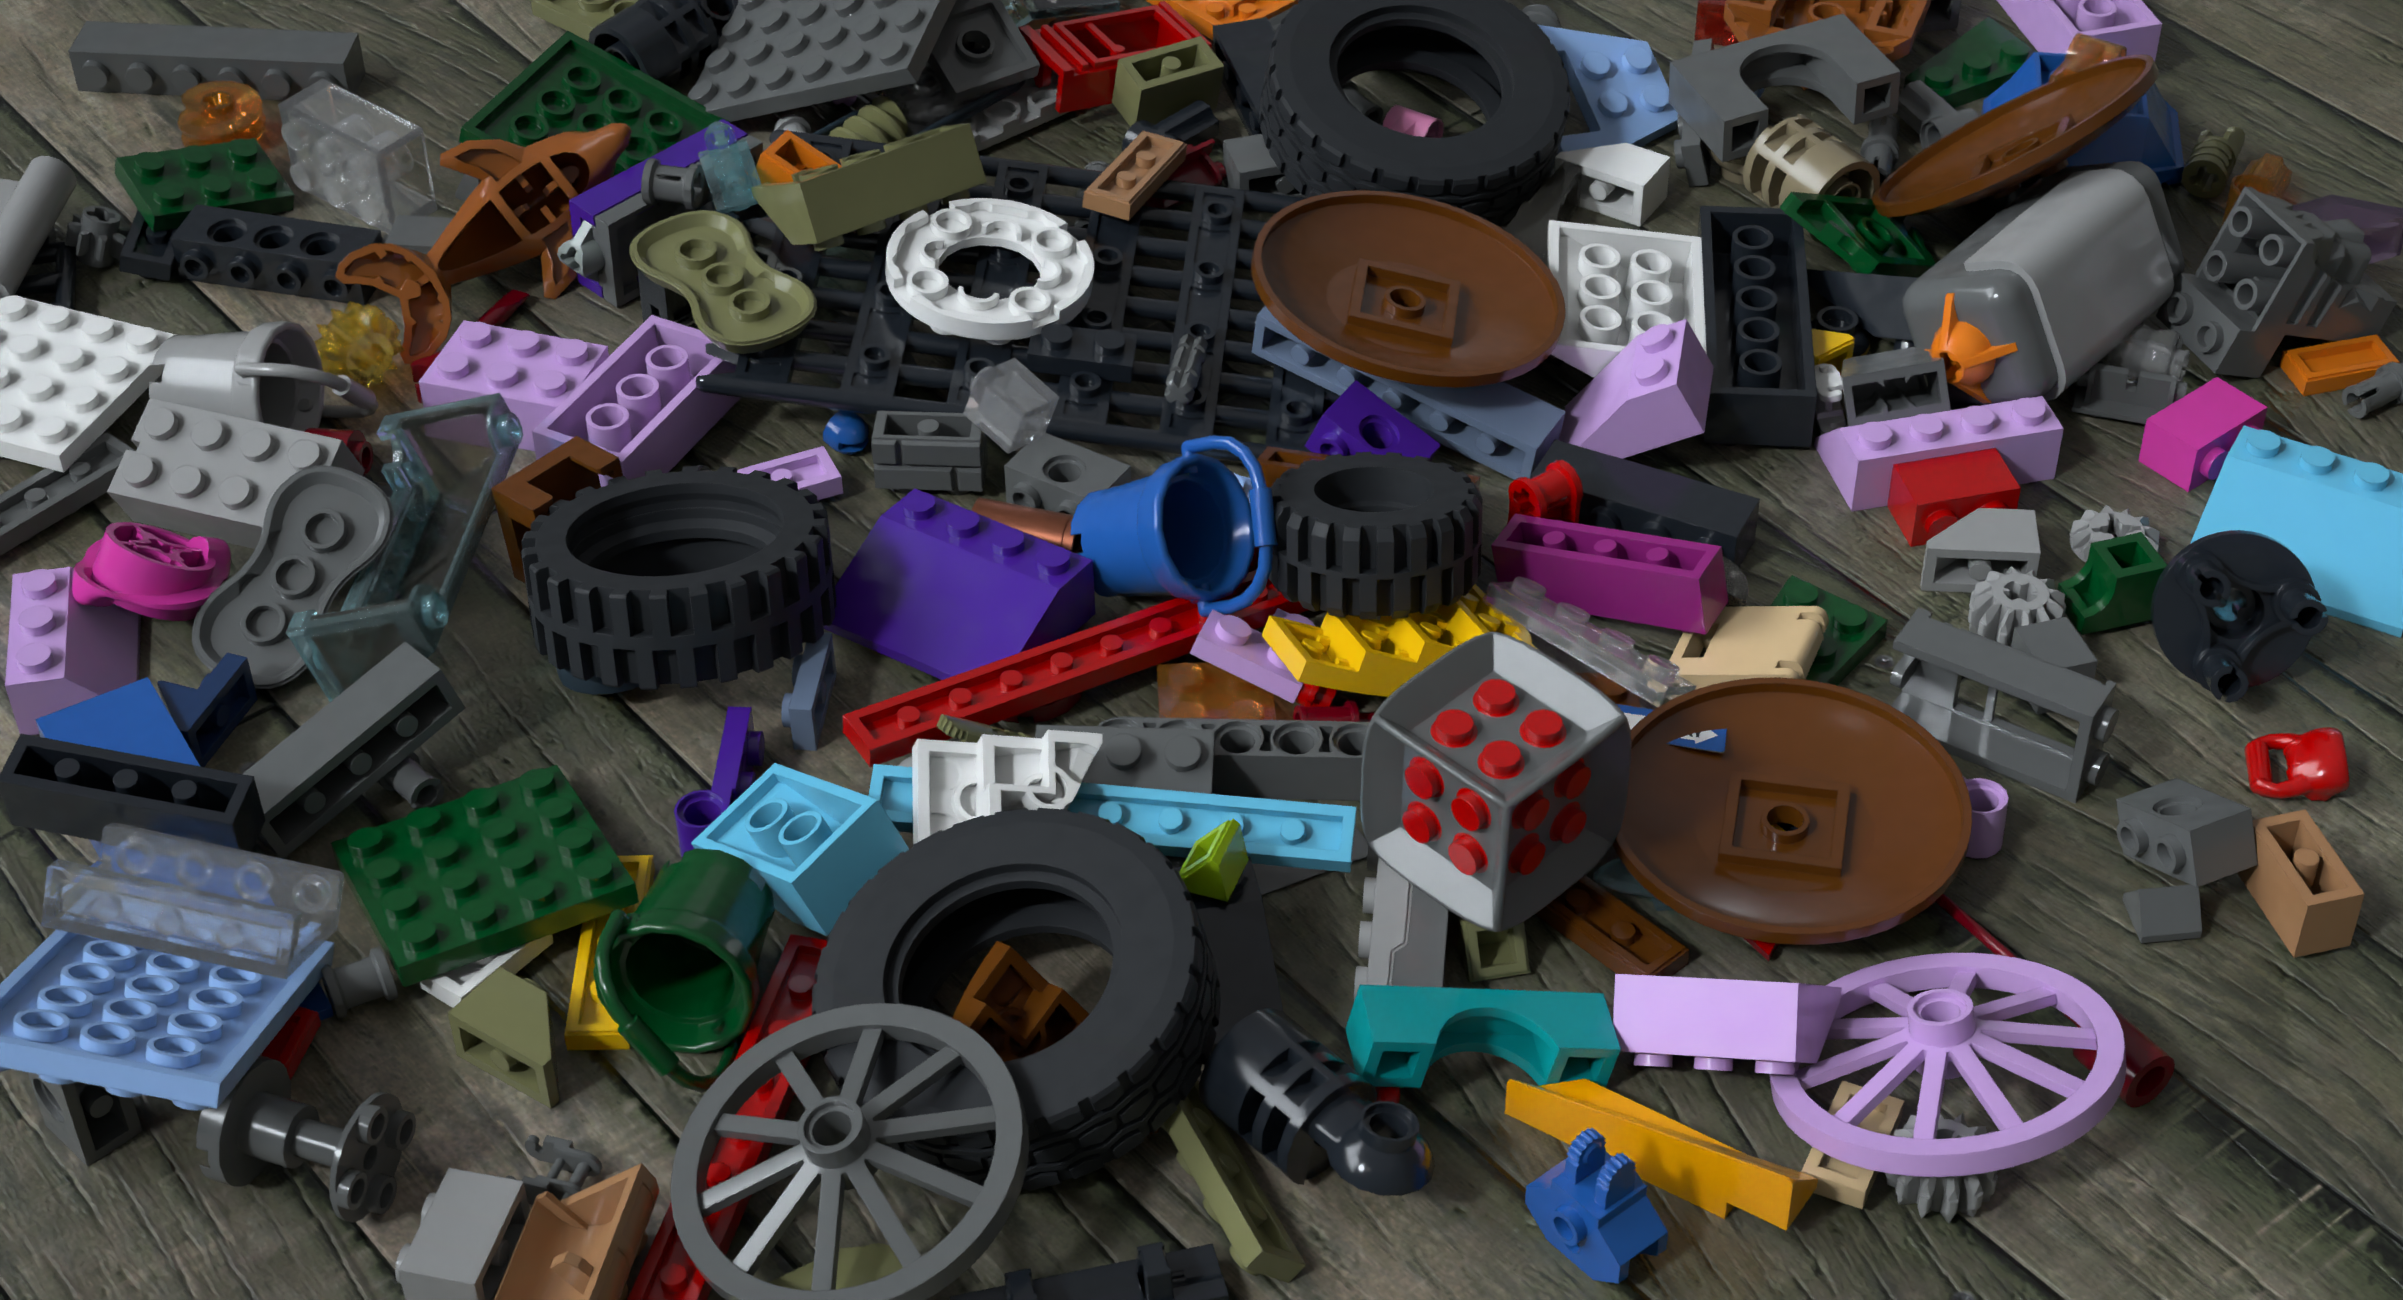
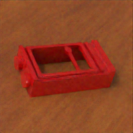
M1161 1L1158 5L1057 22L1053 24V27H1050L1048 24L1041 25V29L1033 30L1029 25L1018 27L1040 63L1038 75L1034 77L1036 86L1041 88L1050 85L1052 69L1059 75L1055 109L1059 113L1112 104L1118 59L1199 36L1205 40L1210 48L1212 47V44L1165 1Z

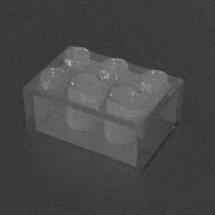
M323 78L278 104L282 120L281 132L287 144L291 163L290 174L295 185L301 190L319 197L335 208H340L387 234L390 233L398 215L428 216L437 210L423 128Z

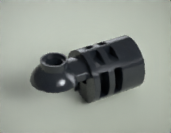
M638 0L634 5L626 7L597 25L590 32L588 42L671 87L679 79H684L698 67L705 65L706 59L719 47L722 29L729 22L739 2L738 0Z
M1266 1008L1243 1018L1218 1042L1208 1057L1199 1080V1098L1201 1103L1294 1183L1304 1185L1305 1180L1319 1175L1330 1166L1346 1182L1360 1190L1380 1196H1403L1419 1191L1431 1181L1435 1162L1428 1141L1419 1132L1420 1125L1417 1116L1401 1104L1391 1101H1377L1376 1089L1370 1082L1283 1011Z

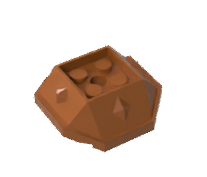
M1726 0L1724 20L1737 40L1743 42L1844 14L1893 63L1910 53L1930 7L1931 0ZM1800 86L1803 90L1809 89V88Z

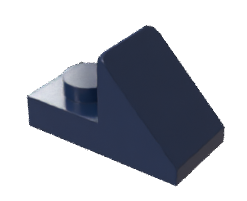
M228 652L213 671L203 678L198 689L166 681L157 682L161 700L200 767L206 766L258 700L248 658Z

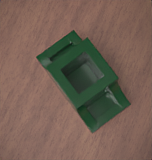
M2142 532L2093 542L2090 545L2088 559L2083 568L2070 579L2058 584L2057 590L2065 594V613L2081 635L2151 620V603L2154 589L2167 564Z

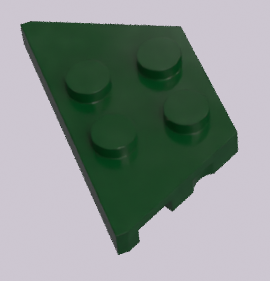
M1791 192L1780 206L1784 213L1847 261L1856 273L1919 278L1935 265L1931 253L1924 246V239L1919 229L1911 227L1907 231L1903 223L1906 216H1881L1872 199Z

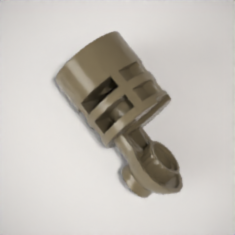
M1802 114L1787 118L1774 127L1768 125L1755 140L1747 156L1722 163L1706 145L1708 153L1720 166L1721 175L1732 183L1744 184L1750 194L1769 208H1780L1791 192L1872 199L1874 192L1880 188V175L1874 164ZM1803 228L1805 235H1807L1815 242L1824 244L1814 235L1808 232L1805 228Z

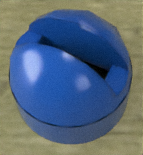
M840 410L832 416L825 426L823 441L836 452L845 455L857 454L868 444L869 428L863 418L855 412Z

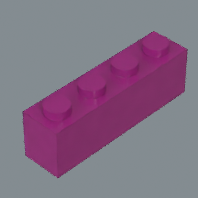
M1515 514L1491 545L1500 600L1700 634L1708 633L1728 603L1722 546L1520 514Z

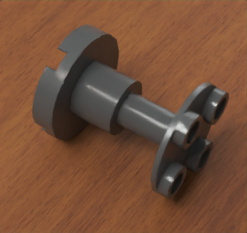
M260 1055L217 1109L208 1108L202 1110L197 1128L196 1148L208 1152V1163L210 1166L200 1165L204 1176L234 1187H242L251 1183L265 1170L269 1162L290 1169L298 1168L306 1159L330 1166V1201L334 1213L342 1220L356 1222L366 1217L370 1212L380 1215L384 1214L393 1203L397 1190V1182L394 1175L402 1151L409 1146L415 1134L416 1118L413 1113L402 1110L400 1100L395 1095L377 1092L358 1106L344 1129L320 1122L318 1111L313 1105L291 1099V1081L284 1064Z

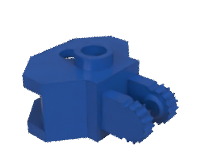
M1587 1128V1130L1582 1131L1571 1142L1572 1144L1568 1148V1157L1526 1186L1525 1204L1546 1240L1592 1280L1619 1284L1628 1277L1631 1258L1637 1254L1658 1256L1666 1250L1668 1231L1646 1195L1647 1185L1642 1182L1640 1176L1635 1171L1636 1167L1634 1165L1636 1163L1624 1153H1617L1615 1156L1608 1154L1606 1147H1604L1606 1138L1594 1128Z

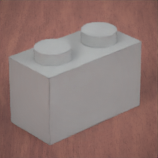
M448 1168L437 1192H431L424 1202L421 1213V1225L412 1243H406L401 1248L397 1258L395 1277L396 1281L402 1285L405 1300H494L530 1212L524 1181Z

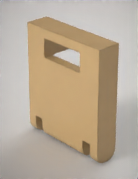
M1819 606L1724 607L1707 634L1682 633L1662 674L1668 697L1676 698L1702 687L1732 680L1774 677L1806 679L1824 639L1823 633L1829 624L1826 611ZM1705 647L1706 653L1704 657H1699Z

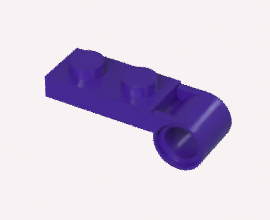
M728 707L711 790L690 792L680 798L675 805L674 814L681 858L684 852L695 849L691 842L757 780L753 767L763 765L765 740L763 731H754L751 707Z

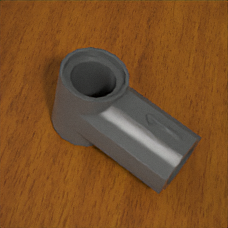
M1921 80L1906 84L1904 90L1899 94L1898 112L1896 114L1919 134L1923 150L1959 127L1979 117L1977 112L1971 108L1956 111Z

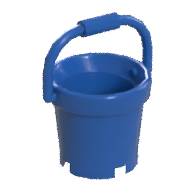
M1212 435L1186 440L1181 446L1182 456L1160 465L1151 476L1120 486L1088 493L1077 505L1071 522V536L1081 534L1083 552L1076 554L1093 560L1094 591L1100 596L1173 595L1177 598L1189 600L1192 604H1198L1199 614L1202 617H1208L1212 609L1226 615L1247 608L1265 590L1272 571L1273 546L1278 545L1272 488L1267 487L1262 466L1250 448L1231 436ZM1214 449L1228 450L1239 457L1248 470L1253 488L1249 490V498L1232 471L1218 459L1198 454V452ZM1255 547H1259L1258 568L1250 586L1242 595L1235 598L1212 602L1232 595L1246 579Z

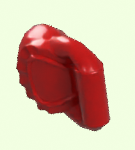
M2324 727L2303 734H2268L2252 740L2245 746L2244 751L2250 790L2262 797L2283 799L2303 795L2309 800H2322L2325 802L2332 796H2335V794L2344 792L2349 788L2350 780L2343 734L2339 729ZM2269 750H2283L2288 767L2286 771L2288 780L2279 783L2273 781Z

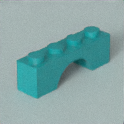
M1360 984L1345 1028L1355 1071L1376 1087L1421 1088L1428 1068L1438 1059L1457 1052L1473 1051L1492 1054L1512 1062L1530 1075L1538 1086L1586 1078L1606 1088L1621 1051L1604 993Z

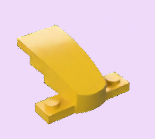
M1476 584L1466 596H1461L1458 602L1448 607L1440 605L1436 611L1427 614L1416 612L1410 613L1408 617L1392 619L1391 616H1381L1380 620L1360 619V616L1346 615L1345 618L1331 616L1327 611L1321 627L1269 615L1262 633V637L1298 682L1389 697L1405 682L1450 650L1484 633L1499 632L1536 648L1532 644L1531 634L1526 627L1514 617L1499 609Z

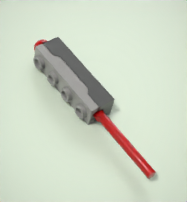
M1368 844L1367 870L1377 871V877H1365L1363 914H1373L1372 922H1360L1358 958H1366L1369 961L1368 967L1356 966L1354 1000L1360 984L1444 987L1449 910L1392 870L1377 856ZM1375 1086L1377 1101H1391L1399 1104L1401 1087Z

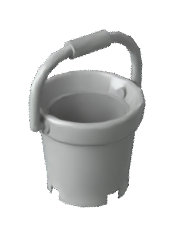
M287 321L262 323L251 331L203 335H173L163 341L152 365H164L162 382H149V397L153 399L303 432L308 428H319L321 418H363L373 415L378 408L376 395L372 390L346 375L336 376L324 372L321 357L312 336L300 324ZM325 386L332 388L336 395L353 405H324Z

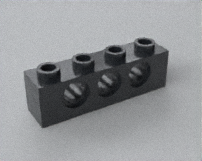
M196 204L170 239L180 279L365 306L377 288L361 284H343L335 277L337 267L349 253L371 243H381L383 238L381 230Z

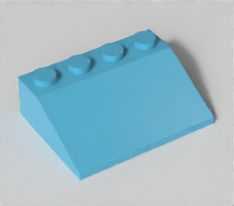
M2243 425L2226 456L2191 543L2207 535L2229 530L2252 531L2269 536L2288 547L2304 564L2312 578L2315 589L2319 593L2321 603L2327 609L2326 612H2323L2324 614L2401 638L2403 634V473L2387 469L2377 463L2364 462L2340 455L2321 446H2311L2287 439L2268 430H2258Z

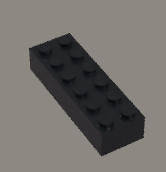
M1700 206L1697 237H1701L1706 352L1714 366L1703 442L1727 446L1743 444L1770 445L1781 448L1791 446L1811 447L1817 390L1804 229L1784 213L1781 208Z

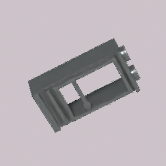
M1920 607L1916 610L1893 642V649L1904 653L1894 667L1890 677V684L1902 689V692L1891 705L1893 708L1909 716L1925 728L1941 743L1949 754L2072 803L2078 801L2089 783L2095 786L2100 783L2110 759V753L2103 751V746L2111 737L2119 716V710L2112 707L2116 682L2108 680L2105 685L2101 684V681L1968 630L1955 628L1947 622L1942 623L1932 619V612ZM1962 676L1989 686L1984 712L1957 702ZM1998 691L2079 721L2075 748L1994 717Z

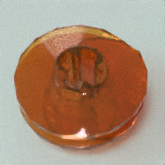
M212 81L198 84L186 90L181 96L182 104L186 109L180 113L177 124L182 132L181 141L184 147L230 142L234 139L255 138L259 140L266 129V117L262 111L263 102L259 93L248 85L234 81Z

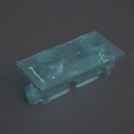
M723 122L712 123L704 135L707 150L698 152V156L716 211L720 213L741 211L752 205L759 204L754 199L750 187L761 184L747 140L737 141L733 128Z

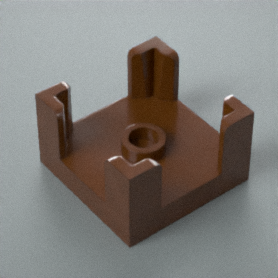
M575 436L491 488L514 578L525 583L521 541L526 531H531L530 524L539 515L550 516L549 507L557 501L565 500L570 502L576 498L575 493L589 486L595 489L601 488L598 474L607 475L613 479L623 476L619 457Z

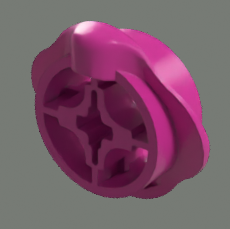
M133 522L112 523L107 526L103 538L93 543L87 549L82 561L76 563L73 570L72 594L77 603L85 606L107 607L115 604L137 614L169 621L191 620L196 617L200 606L207 601L209 595L223 581L228 579L231 563L230 547L226 541L219 538L198 536L189 540L168 530Z

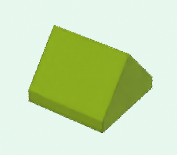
M1234 818L1230 821L1227 820L1195 841L1179 872L1189 892L1228 902L1249 860L1240 823Z

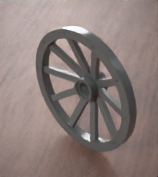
M871 1003L840 1007L811 1015L776 1031L747 1050L715 1080L694 1109L681 1135L671 1174L670 1195L672 1213L678 1235L686 1252L705 1281L726 1300H926L954 1282L979 1259L1000 1233L1013 1211L1022 1189L1028 1163L1029 1128L1025 1108L1011 1074L991 1045L963 1023L942 1013L905 1004ZM884 1040L907 1041L939 1050L862 1105ZM859 1042L840 1096L823 1098L799 1061L829 1048ZM960 1064L965 1065L976 1075L987 1089L993 1106L884 1120ZM780 1072H782L806 1109L799 1122L735 1115L759 1088ZM996 1130L994 1155L983 1186L884 1145ZM721 1137L794 1146L705 1191L709 1165ZM880 1169L971 1208L946 1238L921 1257L873 1176ZM798 1172L732 1263L714 1243L706 1217ZM821 1182L811 1290H797L776 1286L754 1277L755 1272ZM856 1189L903 1268L875 1281L836 1289L844 1190Z

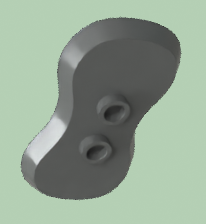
M316 465L305 468L283 482L274 492L268 504L261 536L253 554L234 576L209 595L207 601L200 606L192 627V644L195 654L201 662L213 671L227 652L247 657L256 689H271L284 685L302 673L313 661L318 651L327 612L336 594L353 575L374 560L387 544L393 527L394 511L391 501L384 491L367 478L350 470L334 466Z

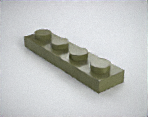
M1197 1080L1186 1099L1180 1101L1177 1105L1178 1109L1161 1127L1169 1133L1178 1149L1176 1154L1177 1161L1195 1179L1205 1197L1202 1203L1206 1212L1221 1225L1232 1245L1229 1251L1234 1261L1244 1271L1253 1276L1263 1274L1289 1283L1306 1264L1225 1125L1201 1103L1199 1098V1081Z

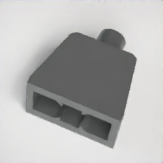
M1909 347L1843 360L1841 379L1848 427L1868 422L1887 421L1951 410L1945 364L1942 357L1932 358L1929 351ZM1924 373L1927 374L1928 386L1925 381Z

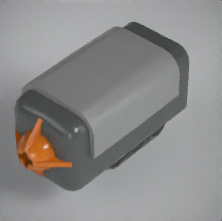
M2124 161L2065 167L2055 174L2040 178L1908 287L1902 299L1903 314L1916 348L1929 351L1932 358L1942 357L1944 359L1950 404H1994L2043 396L2046 401L2055 399L2109 354L2171 297L2174 282L2179 273H2183L2185 263L2166 199L2156 173L2149 166L2141 162Z

